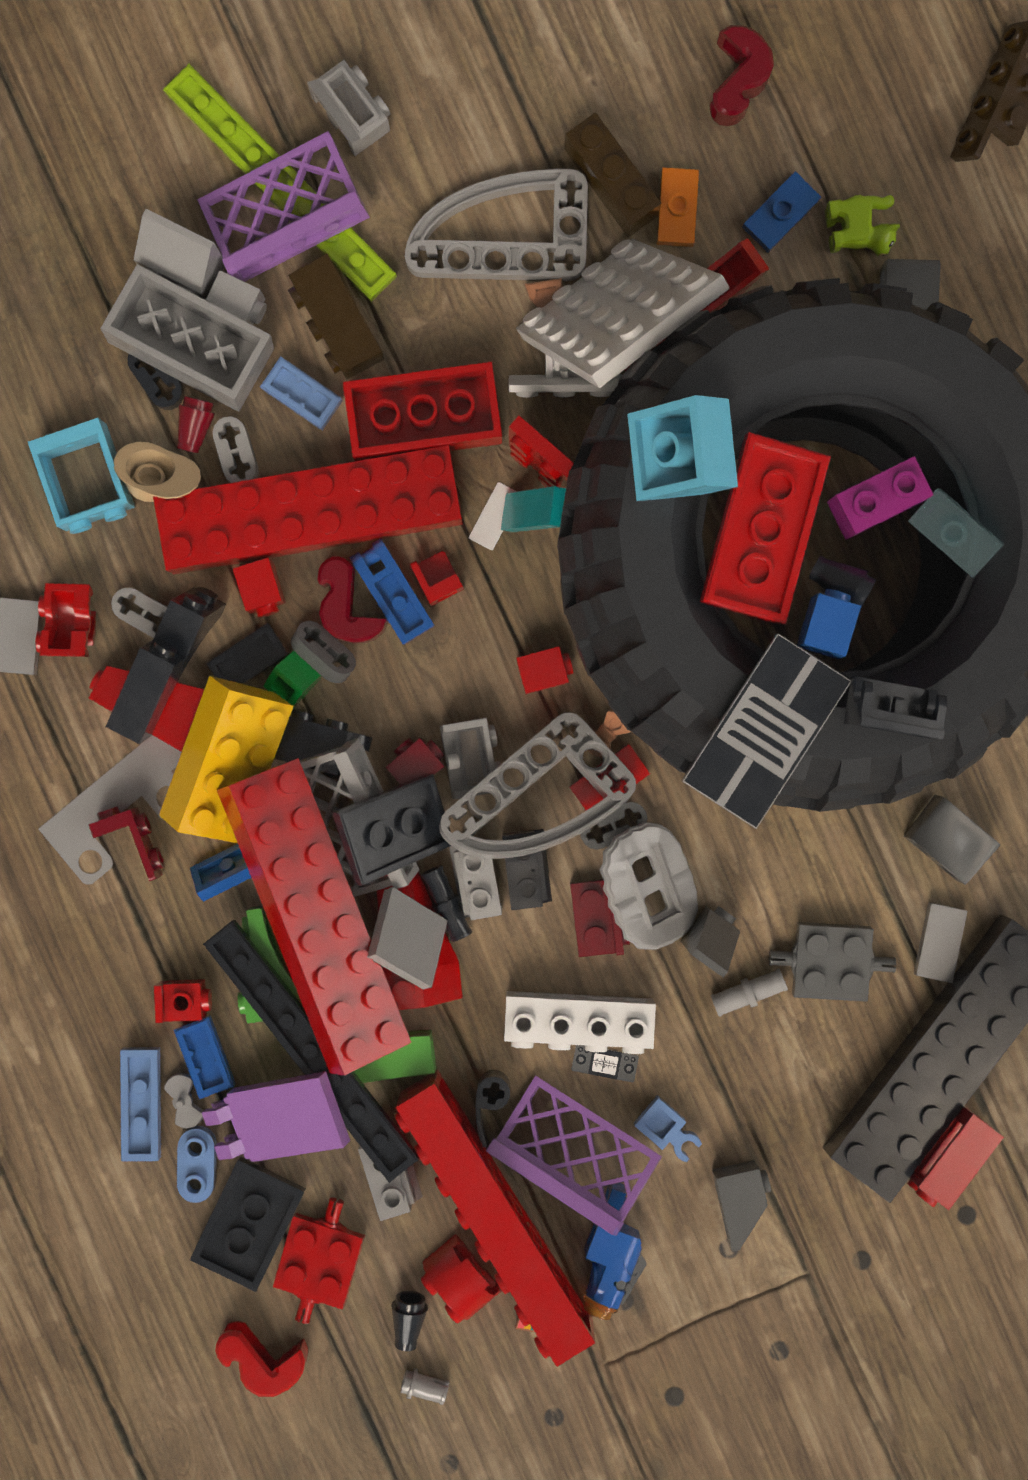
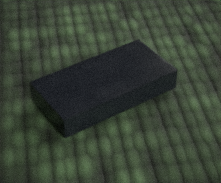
M266 623L206 664L215 677L245 684L289 655V652L271 625Z

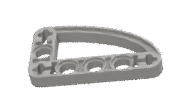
M573 169L535 170L492 178L455 192L433 206L413 228L405 249V260L408 270L414 276L421 278L537 281L562 278V281L576 280L582 275L586 264L587 179L581 172ZM567 181H574L575 187L581 188V190L575 191L574 207H567V190L561 189L567 186ZM554 190L553 243L428 240L442 223L455 214L476 204L517 193ZM568 216L578 219L581 225L579 231L572 235L562 232L559 226L561 220ZM423 250L426 251L427 257L438 258L437 250H443L442 261L444 268H438L437 260H428L425 262V267H418L417 261L412 260V257H418L419 251ZM461 250L467 253L469 256L467 266L463 269H455L450 266L448 258L452 252ZM493 251L501 252L506 257V264L499 270L490 269L485 264L486 256ZM529 252L538 253L543 259L542 266L535 271L524 268L522 258L525 254ZM548 253H554L553 261H563L566 254H572L573 260L579 261L580 264H574L573 270L568 271L565 264L553 263V271H547L549 265Z
M563 713L446 810L440 821V833L451 846L476 857L499 859L533 854L574 838L601 822L629 800L635 792L636 781L627 767L581 717L574 713ZM561 724L566 727L575 726L576 730L573 734L575 738L568 735L560 741L557 747L553 740L561 733L563 729ZM543 745L547 747L551 752V759L543 764L535 762L530 753L534 746ZM590 749L597 750L603 757L602 765L597 768L587 766L583 761V753ZM565 756L604 798L577 817L536 835L501 841L485 840L473 836ZM609 764L613 767L609 773L611 778L616 782L621 779L625 781L626 785L623 788L625 794L620 790L615 793L610 790L613 782L607 775L602 780L597 777L606 770ZM511 768L519 770L523 775V783L518 787L508 786L503 780L502 775L504 771ZM481 792H488L494 796L496 805L490 811H482L475 804V796ZM466 804L471 814L480 821L476 823L472 816L463 826L464 833L458 830L451 833L448 830L451 824L449 819L452 817L458 821L466 815L467 810L462 807Z

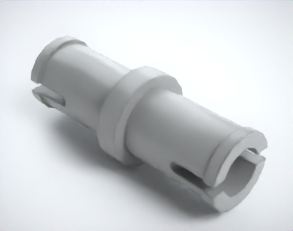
M776 969V971L749 981L747 978L740 980L741 984L710 996L718 1016L721 1017L723 1014L750 1005L751 1008L758 1006V1001L782 991H787L788 988L780 969Z

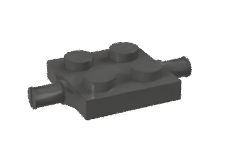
M797 922L796 941L791 952L770 950L768 960L769 966L791 967L793 974L792 995L795 998L868 1002L869 981L873 971L895 973L896 967L894 965H896V958L874 956L872 950L874 929L871 926Z

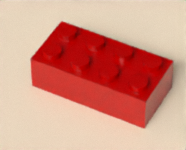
M492 362L343 382L352 455L355 461L449 445L450 451L502 444V431Z

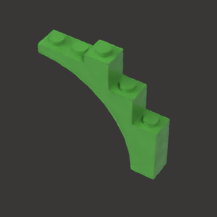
M263 905L249 908L246 910L247 916L242 917V929L302 1005ZM238 992L240 1014H246L247 1024L262 1022L263 1020L241 992ZM432 1030L407 1031L412 1043L355 1070V1074L362 1083L435 1073L436 1058Z

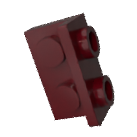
M604 879L570 883L579 957L614 953L616 955H624L623 945H630V942L624 939L622 929L615 923L614 914L608 907V897L603 890Z

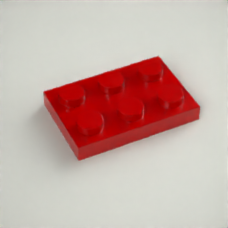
M518 415L509 426L511 457L522 467L527 468L531 465L538 471L540 475L538 480L545 487L557 486L566 488L568 474L574 463Z

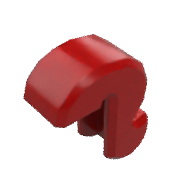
M235 1321L228 1323L223 1328L216 1343L215 1352L217 1358L225 1367H229L232 1361L239 1362L240 1380L248 1391L258 1397H275L289 1390L298 1382L303 1374L309 1349L305 1339H302L275 1361L245 1322Z

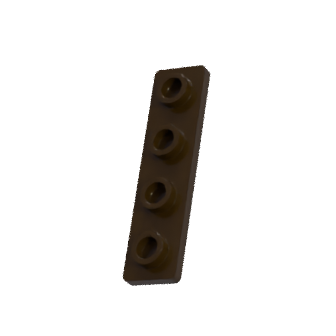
M1028 21L1010 24L1002 35L1001 44L993 62L986 71V77L980 91L972 102L971 111L956 138V144L950 155V158L955 162L978 160L991 133L1007 146L1019 145L1028 125V59L1025 58L1028 52Z

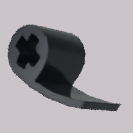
M499 1070L484 1072L477 1085L476 1124L482 1147L488 1148L489 1140L485 1132L481 1108L498 1110L503 1108L510 1098V1081ZM492 1082L499 1084V1090H504L498 1091L496 1097L489 1096V1090L484 1089L490 1088Z

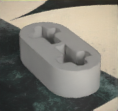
M231 416L218 420L213 428V439L226 479L231 483L256 479L259 474L258 464L245 425L237 418ZM227 426H232L235 431L240 430V434L235 436L237 445L235 449H232L227 439H221V436L226 434ZM240 455V459L245 466L250 465V469L245 471L246 478L240 479L237 474H232V470L237 468L235 456Z
M123 588L117 591L111 601L112 610L119 619L154 638L157 624L149 620L148 617L150 613L163 617L167 606L133 588ZM133 595L136 596L134 603L144 609L142 614L140 615L130 610L125 614L126 607L121 604L124 598L131 599Z

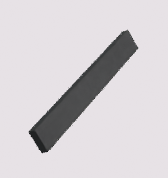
M232 920L203 943L305 1075L326 1071L345 1127L386 1180L390 1183L418 1161L419 1157L415 1149L353 1071L345 1076L329 1072L304 1007L237 921Z

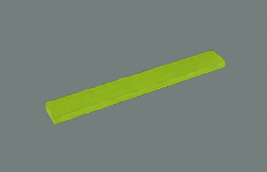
M190 64L163 89L164 93L244 174L280 156ZM287 166L281 169L277 182L293 186L297 172L291 166ZM303 180V183H302V186H301L300 189L305 190V191H308V192H311V193L317 194V193ZM257 182L254 183V185L262 193H264L266 185ZM274 188L270 201L279 210L284 211L290 193ZM297 196L291 214L302 217L310 213L314 201ZM351 227L315 245L324 255L328 254L334 266L370 302L397 277L396 273Z

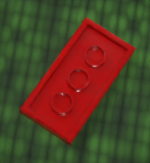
M751 432L745 434L736 466L738 487L731 488L700 602L780 625L786 624L831 456Z

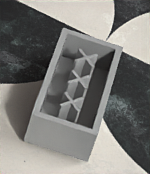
M138 264L100 328L107 342L238 412L274 350L270 334Z

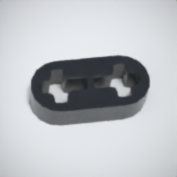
M129 354L128 366L150 399L163 410L177 408L184 399V389L179 380L155 367L153 368L156 373L150 375L144 367L137 369V366L141 363L140 360ZM160 379L169 388L174 385L176 387L172 390L174 397L169 401L165 397L158 399L161 390L156 382Z

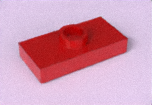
M629 744L615 753L617 758L633 774L636 784L650 775V772ZM609 764L606 770L597 777L602 780L607 775L613 782L610 790L613 793L619 790L625 793L623 790L626 785L625 781L621 779L616 782L611 778L609 773L613 767ZM584 776L569 786L586 811L604 799Z

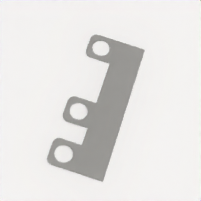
M151 735L39 828L44 837L84 884H93L113 866L111 856L96 838L93 839L88 824L99 821L97 813L118 806L120 813L123 812L141 796L159 816L162 807L157 803V792L164 786H170L174 775L171 771L176 768L182 752ZM87 850L98 852L102 858L101 868L93 874L85 873L79 867V857Z

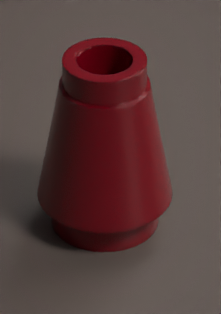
M184 396L183 405L179 404L178 449L199 453L200 446H202L215 416V413L212 412L214 403Z

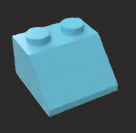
M694 395L627 414L636 501L704 495L738 487L729 399Z

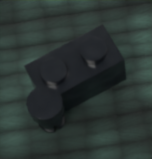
M293 709L274 759L289 762L299 758L300 761L342 747L347 741L360 738L365 751L369 752L373 737L347 731L349 724L327 718L325 725L313 722L314 714ZM335 760L323 763L322 772L341 775Z

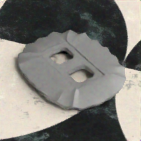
M642 822L637 826L629 827L623 833L614 836L611 844L603 851V863L599 871L604 879L603 890L608 897V907L614 914L615 923L622 929L624 939L633 943L637 949L657 950L672 944L690 930L698 911L697 890L680 843L670 830L661 824ZM647 856L653 869V874L638 882L632 865L636 860ZM659 890L662 894L665 908L663 911L650 916L645 904V898Z

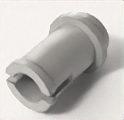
M416 1368L413 1369V1372L406 1370L400 1393L407 1394V1399H411L414 1396L443 1405L448 1392L449 1380H441L420 1374Z

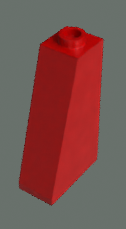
M106 666L104 671L100 669L90 683L89 688L93 691L88 698L112 712L130 671ZM177 682L152 735L182 752L204 689Z

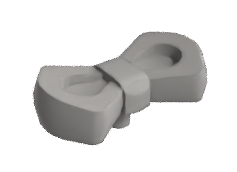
M176 1073L167 1080L164 1089L173 1098V1106L176 1109L175 1124L182 1128H192L202 1121L203 1115L201 1112L204 1110L193 1103V1098L190 1094L193 1086L191 1076L185 1073Z

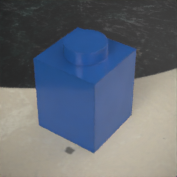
M826 589L824 594L818 593L812 596L797 646L835 659L846 657L861 606L850 603V595L836 590Z

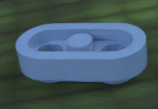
M195 1126L187 1129L180 1137L177 1147V1189L185 1200L193 1203L206 1200L216 1186L217 1154L214 1146L217 1144L214 1133L204 1126ZM198 1142L202 1146V1152H193L190 1148V1143ZM191 1179L199 1180L201 1189L195 1190L191 1188L189 1181Z

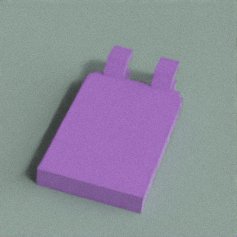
M326 1071L235 1087L227 1093V1096L223 1098L224 1100L215 1101L211 1104L213 1109L209 1108L201 1112L206 1126L219 1125L229 1120L232 1121L236 1133L224 1137L225 1143H217L214 1146L219 1160L232 1159L244 1154L245 1159L255 1162L344 1148L350 1142Z

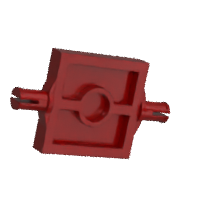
M329 1198L325 1217L312 1218L295 1213L291 1221L273 1287L292 1293L301 1299L295 1320L300 1322L303 1318V1324L310 1323L314 1304L323 1303L341 1310L346 1305L365 1234L349 1230L338 1222L344 1205V1201L341 1199L337 1201V1198Z

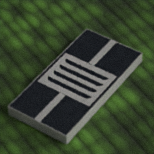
M776 634L683 777L682 782L757 829L845 693L851 680L780 634Z

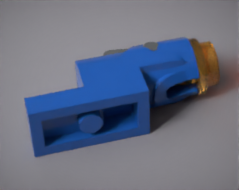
M622 1183L608 1185L605 1192L607 1203L617 1210L621 1209L627 1199L625 1186ZM593 1223L584 1246L585 1258L594 1261L592 1263L589 1284L583 1296L585 1300L583 1309L590 1315L602 1320H611L612 1314L617 1313L620 1305L624 1304L646 1267V1260L641 1254L642 1246L639 1230L623 1224L617 1236H614Z

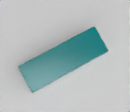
M552 486L507 493L501 530L520 532L560 527L566 488Z

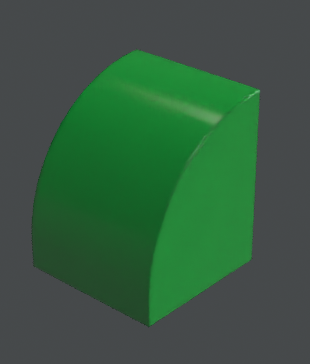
M293 650L273 669L263 687L293 705L294 708L317 684L322 676Z

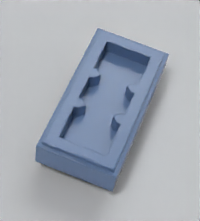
M281 356L260 386L263 391L322 431L343 401L337 394Z

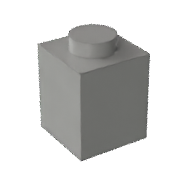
M219 271L206 298V301L251 325L261 322L267 308V304L264 303L265 297L260 289L222 271Z

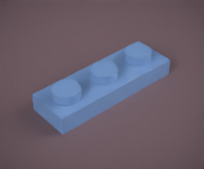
M160 1047L122 1048L120 1050L121 1161H159L161 1158Z

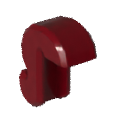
M730 25L720 31L717 40L719 48L735 63L739 64L734 72L713 93V100L710 103L712 119L717 124L723 126H733L745 117L750 103L749 99L758 96L765 89L774 67L772 49L765 39L754 29L744 25Z
M339 556L326 559L320 565L317 577L318 583L322 587L331 586L330 591L321 601L319 611L323 627L334 638L353 644L368 643L376 640L385 632L389 621L380 618L352 617L355 568L346 559Z

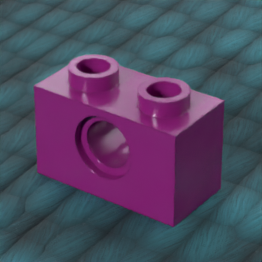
M914 456L835 495L827 503L845 540L922 503L934 495Z

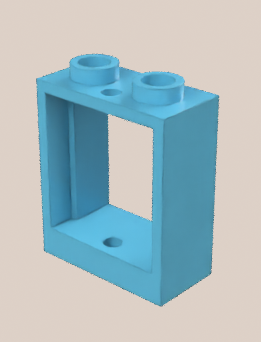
M95 418L28 441L58 528L65 531L70 530L71 534L84 532L92 528V522L105 518L106 522L115 521L127 516L126 510L135 508L132 496L125 483L119 479L114 470V458L117 452L108 426L101 419ZM100 443L119 499L70 515L51 459Z

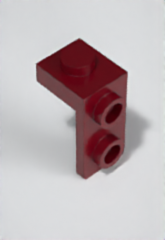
M118 806L97 813L99 821L88 824L93 839L129 826L149 881L163 876L161 870L165 868L163 856L158 847L153 848L148 835L152 833L150 821L144 812L140 813L138 807L121 813Z

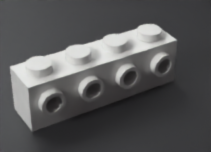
M507 991L504 1041L511 1042V1046L515 1048H533L534 1043H547L548 1048L552 1050H570L571 1045H585V1050L590 1052H607L608 1047H622V1052L643 1054L644 1049H654L656 1004L651 998Z

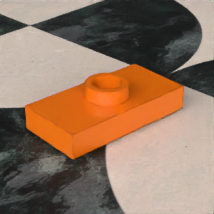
M662 167L660 201L662 204L658 215L657 245L694 246L699 170Z

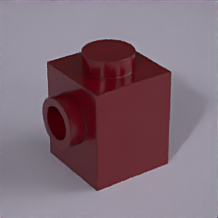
M408 738L393 751L398 757L386 766L388 771L401 785L425 774H437L445 767L441 761L445 754L432 739L425 743L422 738H419L416 742Z

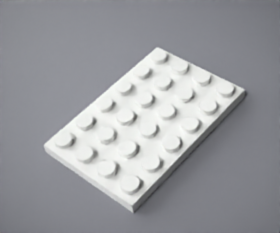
M635 239L624 240L611 250L612 255L604 261L588 266L582 272V278L573 285H566L553 294L551 302L543 308L533 309L523 318V323L516 330L524 341L600 389L639 359L645 352H648L674 330L730 289L723 275Z

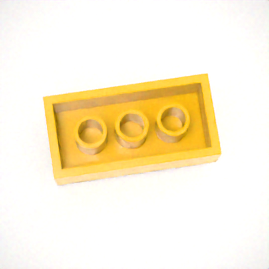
M209 676L159 816L177 832L237 843L217 790L271 768L293 705L272 691Z

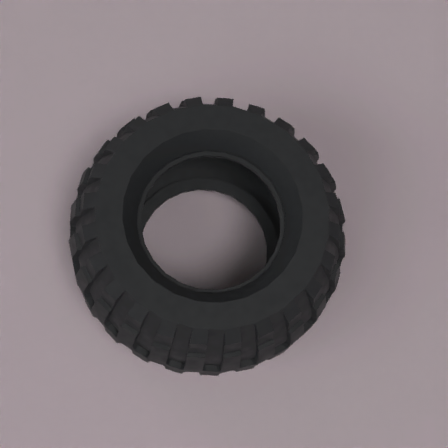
M840 278L796 282L793 289L788 291L781 290L776 293L773 292L772 285L761 286L730 298L727 305L711 313L708 310L698 312L667 336L661 344L651 351L645 352L639 359L633 362L619 379L618 385L602 406L597 407L567 479L557 543L563 610L575 637L576 647L587 675L592 678L606 697L614 713L627 730H630L654 749L655 753L679 772L687 773L765 652L738 630L723 608L700 602L707 577L702 532L707 500L710 493L636 501L627 414L694 395L729 399L735 461L739 458L745 434L748 432L781 442L806 440L836 445L865 458L881 472L915 456L934 495L909 509L918 531L921 568L917 594L904 623L884 648L859 666L839 673L851 680L852 676H859L938 691L937 694L947 696V710L943 731H945L944 739L920 738L844 724L850 689L849 685L772 805L822 812L850 809L859 805L890 804L921 792L925 786L946 778L954 779L979 761L987 751V747L1001 738H1010L1028 716V385L1016 371L1024 359L997 337L990 339L987 343H983L968 330L973 321L969 315L940 302L931 303L926 310L912 304L913 293L907 292V288L876 283L865 284L860 291H850L849 283L840 284Z

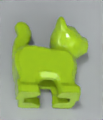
M855 195L843 201L840 199L828 201L825 210L827 228L834 226L837 222L841 223L842 230L833 231L832 236H829L830 253H837L842 248H868L877 256L888 255L890 248L896 242V231L900 228V225L895 223L879 224L873 227L872 209L885 210L892 207L895 201L892 195L885 197Z

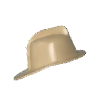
M149 442L127 444L117 452L114 458V470L119 479L125 483L131 495L144 502H154L153 496L164 499L185 496L196 489L201 480L200 469L195 462Z

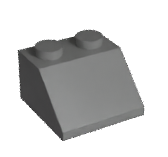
M145 209L141 219L134 255L136 264L206 300L219 271L223 272L225 268L222 261L224 258L215 243Z

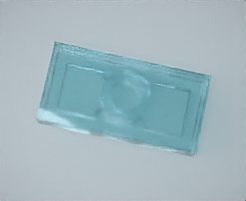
M937 488L933 493L934 496L927 499L908 522L974 578L1005 544L942 489Z

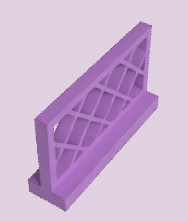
M329 131L197 199L224 258L222 261L229 275L244 282L370 218ZM327 146L331 156L326 169L310 165L313 153ZM287 166L299 168L293 186L277 182L281 169ZM335 166H337L339 173L333 172ZM307 171L323 176L317 194L300 189ZM330 179L344 182L348 193L335 200L324 197ZM256 182L266 185L260 204L244 199L248 187ZM274 188L290 193L284 211L268 206ZM297 196L314 201L310 213L302 217L291 214ZM222 200L234 202L227 221L215 217L210 206ZM241 205L257 210L251 228L235 223ZM265 213L281 218L277 230L269 234L258 231ZM219 225L224 227L223 232H221ZM232 230L248 234L244 247L231 253L227 243Z
M537 1076L532 1080L497 1139H493L486 1152L614 1236H617L624 1224L623 1221L662 1158L661 1155ZM539 1087L551 1094L554 1110L534 1114L531 1100ZM557 1099L567 1104L568 1107L559 1108ZM527 1108L529 1116L521 1118ZM576 1110L582 1114L585 1130L565 1135L561 1114ZM555 1115L560 1136L539 1140L535 1120ZM588 1118L598 1124L599 1127L590 1129ZM530 1121L534 1142L518 1145L508 1138L516 1124ZM607 1130L614 1135L617 1150L596 1155L592 1134ZM587 1135L591 1156L571 1161L566 1140ZM620 1139L632 1147L622 1149ZM561 1141L565 1163L550 1166L544 1162L541 1146ZM536 1147L538 1157H536L526 1149ZM640 1151L651 1158L642 1173L628 1176L623 1154ZM618 1155L623 1177L602 1182L597 1160ZM592 1161L597 1183L581 1186L575 1182L572 1166ZM567 1167L569 1178L561 1172H559L557 1169ZM638 1179L631 1191L629 1181ZM624 1182L627 1199L621 1209L617 1210L607 1203L603 1187ZM598 1188L600 1198L588 1190Z

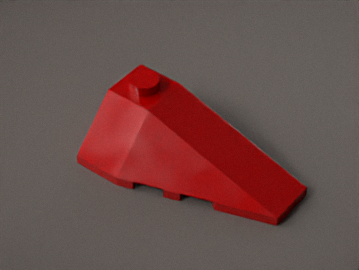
M418 871L408 886L398 888L397 890L434 912L432 908L433 903ZM393 886L377 890L378 913L384 890ZM446 932L431 988L423 990L382 966L399 1010L425 1008L463 998L459 960Z

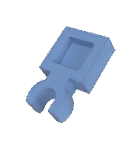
M658 1095L634 1122V1126L660 1149L663 1150L670 1142L673 1145L676 1156L684 1162L689 1160L688 1155L681 1150L684 1142L691 1141L697 1147L702 1145L699 1137L694 1132L681 1130L686 1124V1119Z

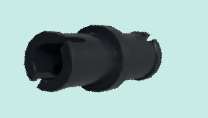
M439 865L421 874V877L424 879L435 903L432 905L434 912L439 913L441 917L448 920L446 929L451 942H455L469 936L473 931L469 927L459 905L461 902L459 894H454L443 871V866Z

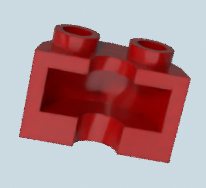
M45 583L44 595H40L38 601L40 617H45L44 630L37 631L35 640L36 651L40 653V656L89 657L87 646H94L96 633V611H90V601L93 596L90 584Z
M456 1234L422 1262L425 1274L420 1278L422 1284L433 1296L437 1293L446 1303L444 1306L446 1312L457 1324L463 1319H470L502 1291L496 1280L477 1263L472 1252Z

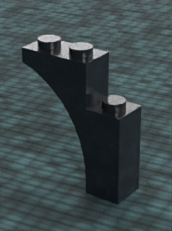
M193 587L170 600L154 639L140 647L105 727L137 744L142 743L152 735L162 711L187 664L225 609L226 603L218 600V595L215 592L204 587Z

